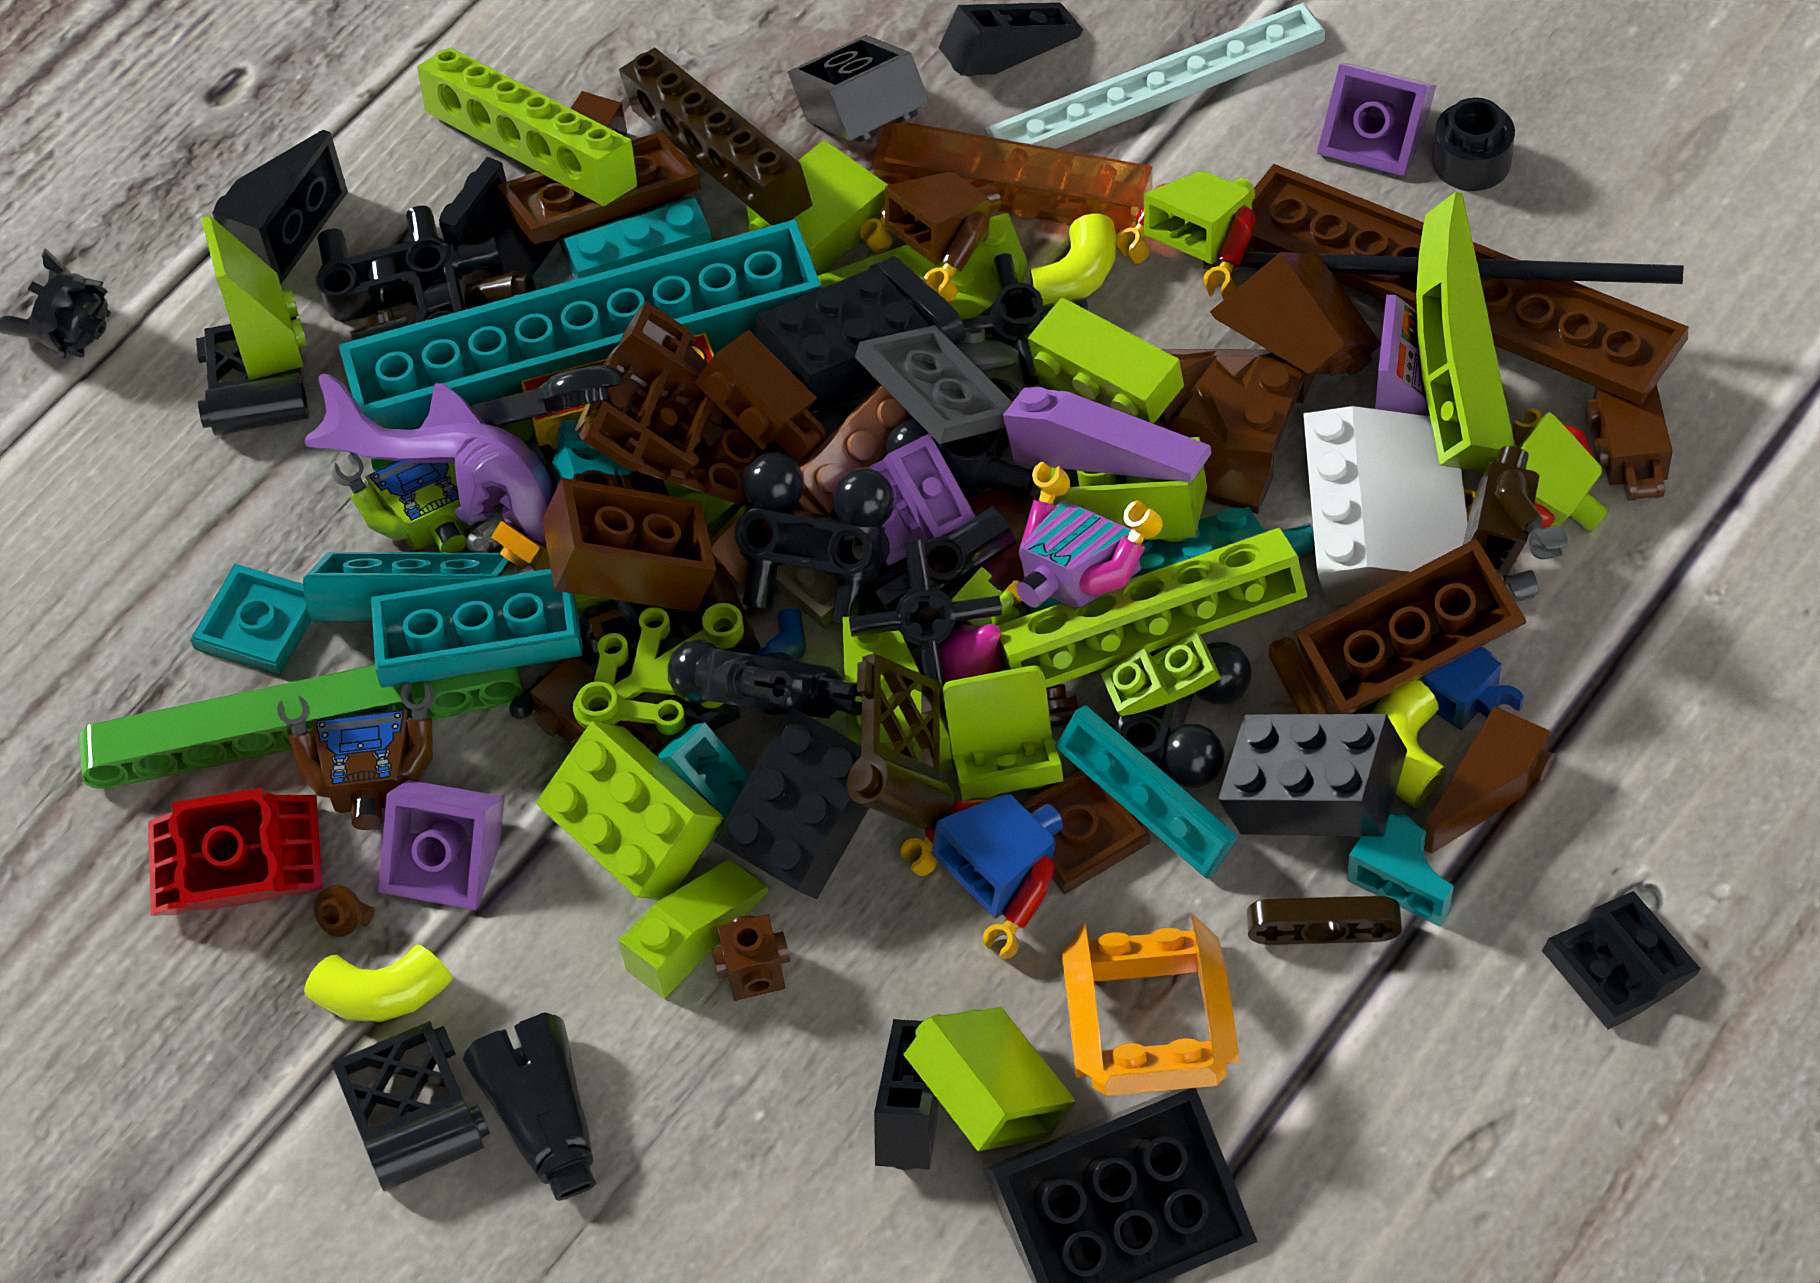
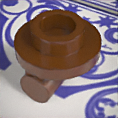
M1062 683L1046 688L1051 726L1068 725L1070 718L1078 709L1076 693L1066 691L1065 684Z
M333 885L323 889L316 897L314 903V913L318 924L326 933L335 937L347 936L356 931L360 925L367 926L373 919L375 912L374 907L361 902L352 890L342 885Z

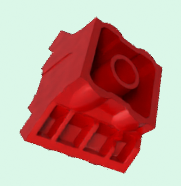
M262 788L171 802L173 812L148 821L151 916L177 915L189 910L218 909L273 900L284 895H306L322 889L317 795H275L265 792Z

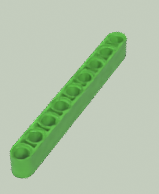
M375 665L99 722L86 726L78 734L82 781L91 788L109 789L290 751L292 749L288 736L293 734L291 726L280 719L277 707L279 702L283 701L285 714L288 719L300 717L303 708L298 696L305 699L310 707L309 717L305 721L307 730L312 729V721L403 709H407L409 716L412 717V709L405 706L401 700L400 693L403 685L382 688L377 677ZM519 667L412 683V699L416 704L421 703L425 698V683L431 684L435 689V702L427 709V716L431 717L432 720L511 703L516 695L519 697L523 693Z

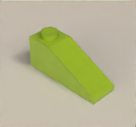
M731 859L726 860L653 904L618 940L626 971L665 999L712 951L711 948H715L720 943L717 926L728 924L737 917L747 915L769 892L768 886Z

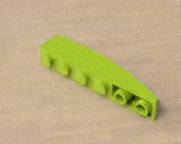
M1454 192L1425 214L1419 250L1416 290L1417 336L1422 379L1439 465L1485 472L1490 462L1497 461L1501 447H1515L1465 201L1463 193Z

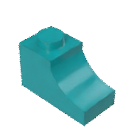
M705 722L684 726L679 733L674 734L655 753L662 762L725 818H727L750 778V774Z
M1390 813L1384 836H1361L1349 854L1347 881L1377 896L1391 897L1399 902L1401 908L1441 927L1450 912L1454 885L1441 878L1428 864L1423 854L1426 830L1420 828L1412 819L1405 815H1393Z

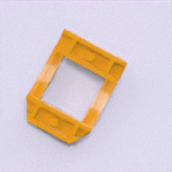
M1191 911L1192 930L1181 931L1177 928H1161L1155 930L1152 934L1133 936L1112 932L1100 936L1099 939L1088 940L1086 923L1084 921L1061 951L1076 1077L1090 1076L1092 1078V1088L1106 1096L1217 1086L1227 1076V1065L1240 1063L1233 1007L1219 937ZM1198 973L1209 1041L1199 1042L1195 1039L1182 1038L1174 1040L1167 1045L1144 1047L1136 1043H1127L1111 1050H1102L1094 982Z

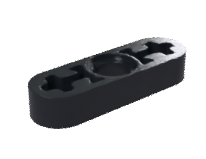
M891 256L870 266L869 269L877 266L930 326L935 325L954 345L964 341L965 330L957 311L900 259Z

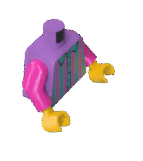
M1040 462L1033 470L1032 477L1034 483L1042 491L1039 501L1033 500L1019 549V557L1022 561L1025 578L1017 584V592L1027 605L1034 608L1038 607L1049 597L1074 608L1083 607L1104 593L1123 588L1128 583L1130 577L1141 570L1139 559L1145 549L1142 542L1144 538H1153L1161 532L1163 527L1162 519L1152 508H1148L1139 500L1131 502L1124 512V521L1132 529L1065 500H1062L1055 506L1053 505L1055 498L1064 495L1070 488V479L1067 473L1058 466L1053 479L1050 480L1052 475L1051 468L1045 462Z

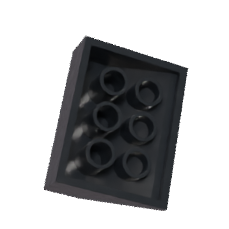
M1196 1088L1169 1091L983 1168L1002 1219L1032 1283H1162L1258 1242Z

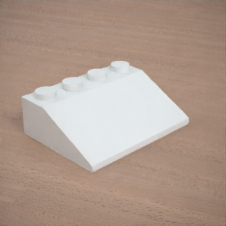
M1355 406L1304 413L1317 575L1326 607L1349 604L1463 545L1468 518L1462 469L1439 465L1430 416Z

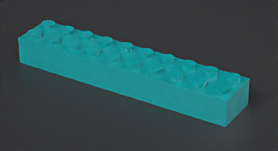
M795 219L346 342L338 346L351 394L365 416L383 428L414 430L419 429L429 415L435 383L445 384L471 406L522 393L521 381L607 359L609 354L619 345L624 331L645 301L685 326L694 336L706 333L712 352L716 354L747 330L755 335L757 314L821 289V284Z

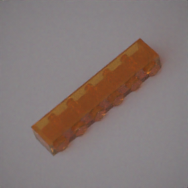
M890 121L886 123L872 158L874 175L888 185L910 179L953 172L976 188L988 184L994 185L1001 196V207L997 210L998 212L1019 215L1024 218L1053 221L1071 226L1081 216L1103 214L1113 220L1117 235L1126 228H1135L1138 222L1134 219L1144 206V193L1153 190L1152 166L909 122L893 123Z

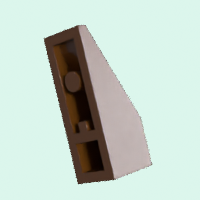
M1494 706L1426 822L1424 850L1429 853L1436 852L1523 798L1534 779L1542 782L1554 758V754L1548 752L1551 731Z

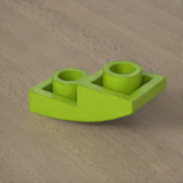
M1196 631L1154 656H1151L1143 648L1101 673L1115 708L1121 716L1140 713L1174 702L1221 679L1204 639Z

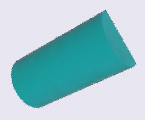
M327 552L303 577L304 597L308 614L311 620L315 622H372L371 597L518 574V566L507 560L500 553Z
M551 569L371 597L375 668L382 688L400 686L407 682L412 684L583 656L575 594L554 590Z

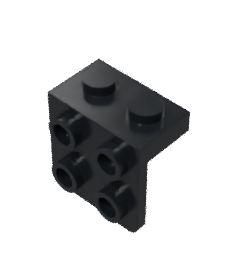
M486 157L478 169L469 174L463 189L453 202L447 204L441 212L439 225L444 242L454 244L457 247L495 237L502 265L483 270L496 275L519 270L522 274H531L533 276L559 241V238L549 242L533 244L499 201L497 185L507 182L502 162Z

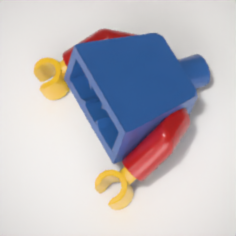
M1003 794L991 800H958L953 803L950 816L937 821L935 830H925L926 837L923 840L918 838L906 840L901 846V856L907 862H910L918 854L922 853L921 857L911 865V870L920 877L930 874L935 869L938 860L995 919L1003 914L1006 919L1002 924L990 925L985 930L983 943L990 949L996 938L1001 935H1007V943L1001 949L999 957L1002 960H1008L1019 949V941L1015 932L1019 927L1025 928L1046 895L1055 871L1052 858L1056 842L1053 835L1062 830L1063 823L1059 813L1051 805L1045 804L1029 813L1011 795Z

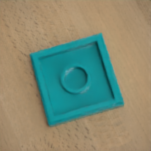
M234 564L190 639L193 648L280 676L312 621L306 608L303 584Z

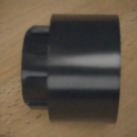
M1478 97L1460 100L1455 105L1447 108L1439 116L1435 127L1432 162L1436 174L1448 185L1467 191L1489 189L1502 182L1511 169L1515 126L1510 116L1494 102Z

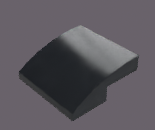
M1634 891L1595 907L1588 921L1548 938L1542 949L1546 957L1607 1030L1631 1019L1669 996L1695 977L1701 969Z

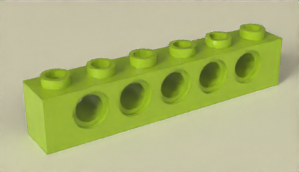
M452 47L437 52L434 57L417 66L425 112L602 206H606L637 187L631 139Z
M1279 527L1129 579L1123 588L1104 593L1083 607L1074 608L1065 603H1060L997 625L1000 629L999 644L1008 670L1032 665L1039 666L1045 676L1046 688L1115 665L1143 648L1148 652H1152L1175 644L1195 631L1201 635L1307 598L1308 596L1298 556Z

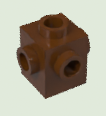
M769 914L757 917L751 915L740 916L728 924L717 926L721 946L711 948L718 979L729 977L734 1001L786 989L781 964L791 962L784 932L773 933Z

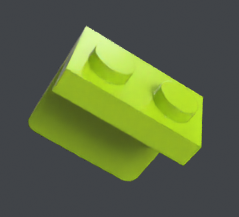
M1032 665L952 680L944 684L942 693L953 767L963 800L974 798L988 799L1000 793L1021 789H1040L1048 784L1064 781L1062 764L1052 737L1045 676L1039 666Z

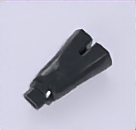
M544 1012L520 1021L519 1024L514 1026L519 1048H513L506 1029L497 1030L475 1039L465 1051L463 1062L502 1119L526 1162L538 1174L542 1183L550 1185L555 1199L561 1201L590 1190L596 1185V1181L590 1169L593 1163L590 1135L578 1092L564 1020L557 1015Z

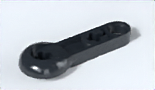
M609 365L584 367L553 375L542 388L471 405V408L486 424L497 427L577 408L582 405L602 402V400H609L607 388L625 384L617 369Z

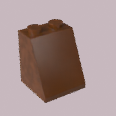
M1280 252L1210 311L1217 321L1308 374H1329L1330 376L1336 374L1354 375L1371 363L1372 358L1370 354L1381 346L1378 338L1319 254Z

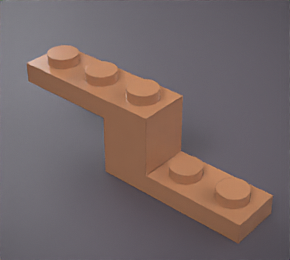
M880 383L876 385L820 447L814 448L801 459L789 456L795 460L804 473L805 483L802 497L792 509L823 515L829 514L834 509L833 493L838 481L847 473L857 468H867L875 464L885 453V445L890 431L900 423L909 419H915ZM744 506L710 540L715 563L726 568L734 586L741 585L747 577L748 561L744 560V556L740 554V549L735 540V527L739 518L745 513ZM765 521L762 527V536L769 544L772 540L773 532L770 524Z

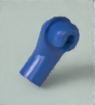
M786 608L777 614L780 633L769 640L766 647L759 649L756 655L761 656L773 652H784L797 660L804 655L806 642L801 611L796 608Z

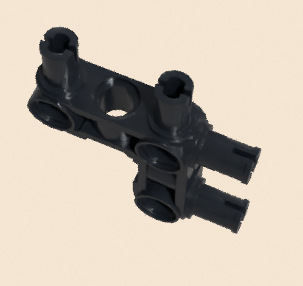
M423 205L415 206L406 213L411 238L410 242L349 257L343 232L334 228L327 229L317 236L322 266L316 276V285L329 315L337 321L346 322L365 318L378 313V310L410 302L412 305L417 304L419 308L415 313L417 323L466 310L459 280L463 279L462 275L502 265L495 237L457 247L454 244L445 243L438 237L431 208Z

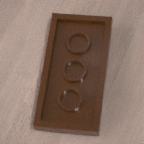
M660 131L632 140L637 187L606 206L594 202L540 172L498 184L497 191L499 201L535 245L541 242L556 240L561 235L582 228L598 226L603 221L624 214L637 213L645 207L666 200L679 199L687 193L701 189L700 173L664 132Z

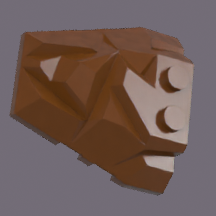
M645 301L624 331L619 345L609 354L603 364L617 369L622 375L625 384L607 388L609 400L585 405L575 431L579 433L582 441L625 468L746 507L750 503L743 493L742 478L747 466L754 459L765 453L778 452L786 455L787 452L776 441L763 451L694 383L708 364L690 346L697 338L685 326Z
M1161 349L1179 359L1184 387L1154 424L1189 438L1200 437V442L1210 445L1212 454L1204 464L1207 484L1205 498L1229 507L1241 509L1249 507L1253 513L1258 514L1273 479L1274 454L1295 402L1304 403L1315 374L1304 372L1267 349Z

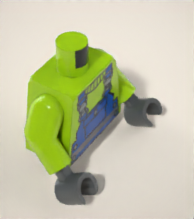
M353 453L348 455L350 463L356 470V474L353 476L344 475L335 462L332 469L334 480L340 485L351 488L352 493L349 496L371 530L395 541L404 540L412 550L421 551L436 544L440 552L458 553L466 546L467 539L462 531L471 528L474 524L468 525L456 517L455 510L460 508L461 504L454 463L397 461L366 475L367 484L365 485L361 479L364 464L358 455Z

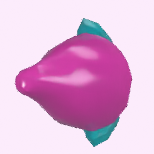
M963 622L955 627L950 635L940 643L945 683L952 680L1006 671L1005 660L999 644L1000 629L996 625L987 624L980 627ZM940 691V707L945 711L943 693Z

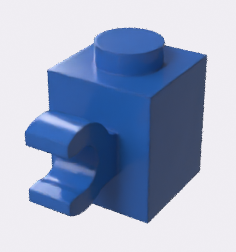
M1482 646L1423 676V684L1430 689L1438 702L1436 714L1461 731L1478 712L1487 719L1494 706L1498 707L1501 704H1507L1513 709L1520 711L1523 708L1524 695L1513 686H1499L1502 663L1497 661L1494 655Z

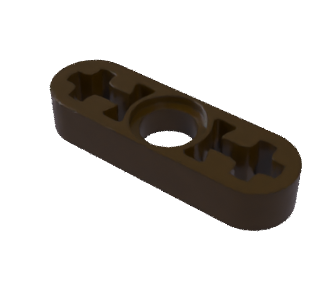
M1387 896L1264 899L1252 903L1247 908L1248 937L1253 942L1263 945L1384 942L1396 938L1402 932L1400 904L1397 900Z

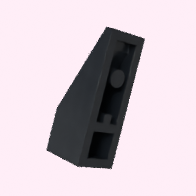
M1061 2L958 5L938 48L960 76L992 75L1080 37L1083 28Z
M893 1019L874 1110L875 1166L894 1167L900 1170H911L914 1168L930 1169L936 1135L939 1100L904 1056V1053L916 1038V1029L923 1021Z

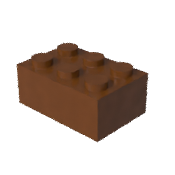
M561 478L542 519L555 591L696 612L717 571L701 501Z

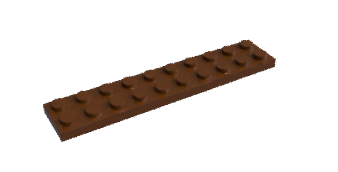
M1276 164L1270 167L1254 187L1255 199L1252 201V210L1256 220L1248 245L1250 247L1270 253L1290 252L1419 257L1424 222ZM1473 242L1476 259L1518 260ZM1332 273L1341 284L1386 301L1387 294L1397 295L1417 310V276ZM1480 278L1494 346L1639 405H1642L1688 340L1689 326L1574 281Z

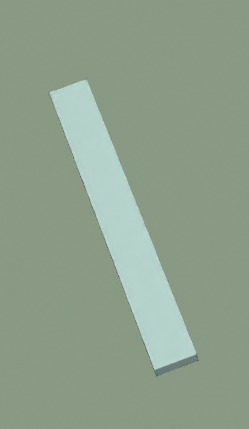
M1301 3L986 127V140L1006 169L1325 42V30L1305 3Z

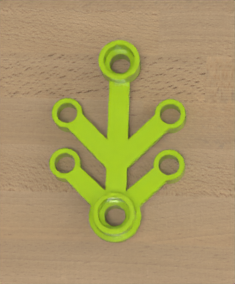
M718 603L709 607L702 617L703 630L684 642L705 639L722 649L733 647L744 634L740 610L729 603ZM652 607L641 613L639 617L641 634L632 673L617 684H615L617 669L629 659L627 641L622 635L617 633L606 634L599 640L597 644L599 662L594 682L583 686L573 703L575 719L582 727L587 728L591 721L615 725L622 720L655 724L658 731L665 735L677 734L684 728L686 719L683 706L679 702L664 700L659 704L631 700L642 692L676 695L668 682L667 665L672 653L684 642L657 658L660 642L669 635L671 630L669 616L665 610ZM653 621L662 622L657 628L647 627ZM722 628H730V629H731V630L726 631V632H717L718 630H720V629H722ZM609 648H621V650L615 654L606 653V651ZM709 701L700 704L706 708H717L724 703ZM599 706L606 707L604 710L601 711H592L594 708ZM667 714L678 715L672 721L662 720V717Z

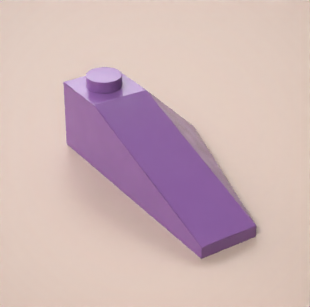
M1024 387L1003 414L1015 464L1036 466L1040 462H1045L1052 468L1060 466L1062 469L1192 482L1212 454L1208 444L1067 391L1046 390L1043 387Z

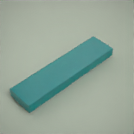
M1085 705L1075 711L1055 748L1203 877L1207 879L1214 875L1238 839V836L1088 706Z

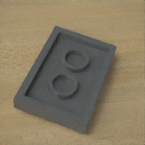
M935 325L859 342L855 358L939 444L1006 428L1003 414L1013 402Z

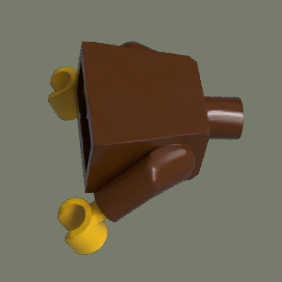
M953 172L885 186V205L880 210L882 216L879 219L871 218L864 221L860 226V236L873 253L878 255L886 252L892 245L893 239L887 231L888 229L934 265L945 262L942 268H934L925 274L924 282L950 303L955 299L958 291L952 277L956 270L960 272L963 270L974 250L989 236L990 213L1000 209L1001 196L994 185L988 184L976 188Z

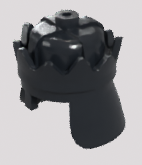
M44 248L41 256L44 267L49 270V279L44 287L33 281L28 287L29 291L38 295L31 316L28 319L9 315L0 317V333L22 338L38 339L43 345L49 347L64 359L67 353L77 357H84L83 348L87 347L94 340H98L106 330L107 324L105 319L111 315V312L107 309L108 302L104 297L108 291L102 287L104 283L102 281L71 273L49 250Z

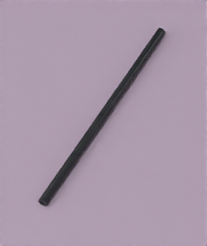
M1245 252L1239 268L1234 267L1233 270L1258 271L1279 253ZM1319 254L1331 273L1418 275L1419 257ZM1476 259L1480 278L1683 284L1684 265ZM1219 260L1213 264L1203 261L1204 269H1211L1220 265Z

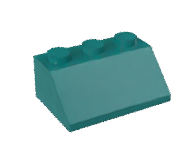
M691 196L671 200L643 209L637 213L604 221L595 227L582 228L559 237L560 246L574 280L712 242L710 229L695 197Z

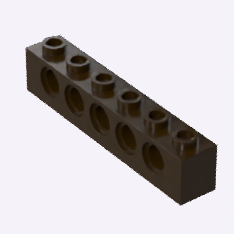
M654 47L648 52L638 55L633 61L618 69L632 111L656 131H663L679 150L771 226L787 222L813 206L801 163L657 48Z

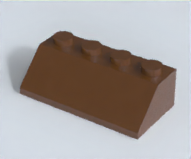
M1475 538L1295 631L1301 654L1324 695L1340 714H1351L1526 624V619L1479 541Z

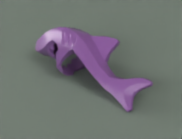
M321 374L318 377L324 396L326 414L324 421L306 436L305 442L307 447L335 449L372 459L412 463H454L461 507L455 510L458 519L468 525L487 520L488 516L493 515L494 506L502 503L506 506L502 509V516L505 522L518 526L532 541L546 545L542 519L555 493V488L550 475L538 455L520 438L501 428L486 424L460 395L445 384L435 383L429 415L419 429L383 428L365 416L343 383L329 374Z

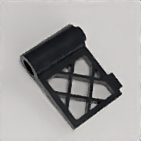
M297 316L292 317L291 321L297 319ZM231 324L205 328V337L196 338L199 364L206 362L208 389L205 391V399L198 401L199 415L203 428L211 427L214 435L217 436L309 418L302 367L249 381L239 347H235L230 353L217 348V343L236 340ZM232 368L244 373L237 380L219 382Z
M430 1021L331 1062L383 1192L484 1149L481 1138L490 1135L479 1105L468 1108L447 1059L455 1056L456 1053L444 1026L434 1030ZM425 1042L428 1043L430 1051L421 1067L400 1062L406 1050ZM436 1064L440 1072L433 1071ZM368 1066L381 1069L371 1088L353 1084L348 1077L349 1074ZM393 1073L414 1078L405 1097L383 1092ZM426 1082L447 1087L450 1096L431 1104L417 1101ZM357 1098L364 1099L361 1106ZM377 1103L397 1109L391 1121L370 1130L367 1120Z

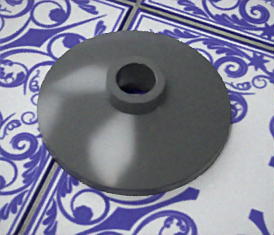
M964 328V341L955 345L980 370L1005 367L1014 364L1019 359L1017 349L1003 342L985 338V330L981 328Z

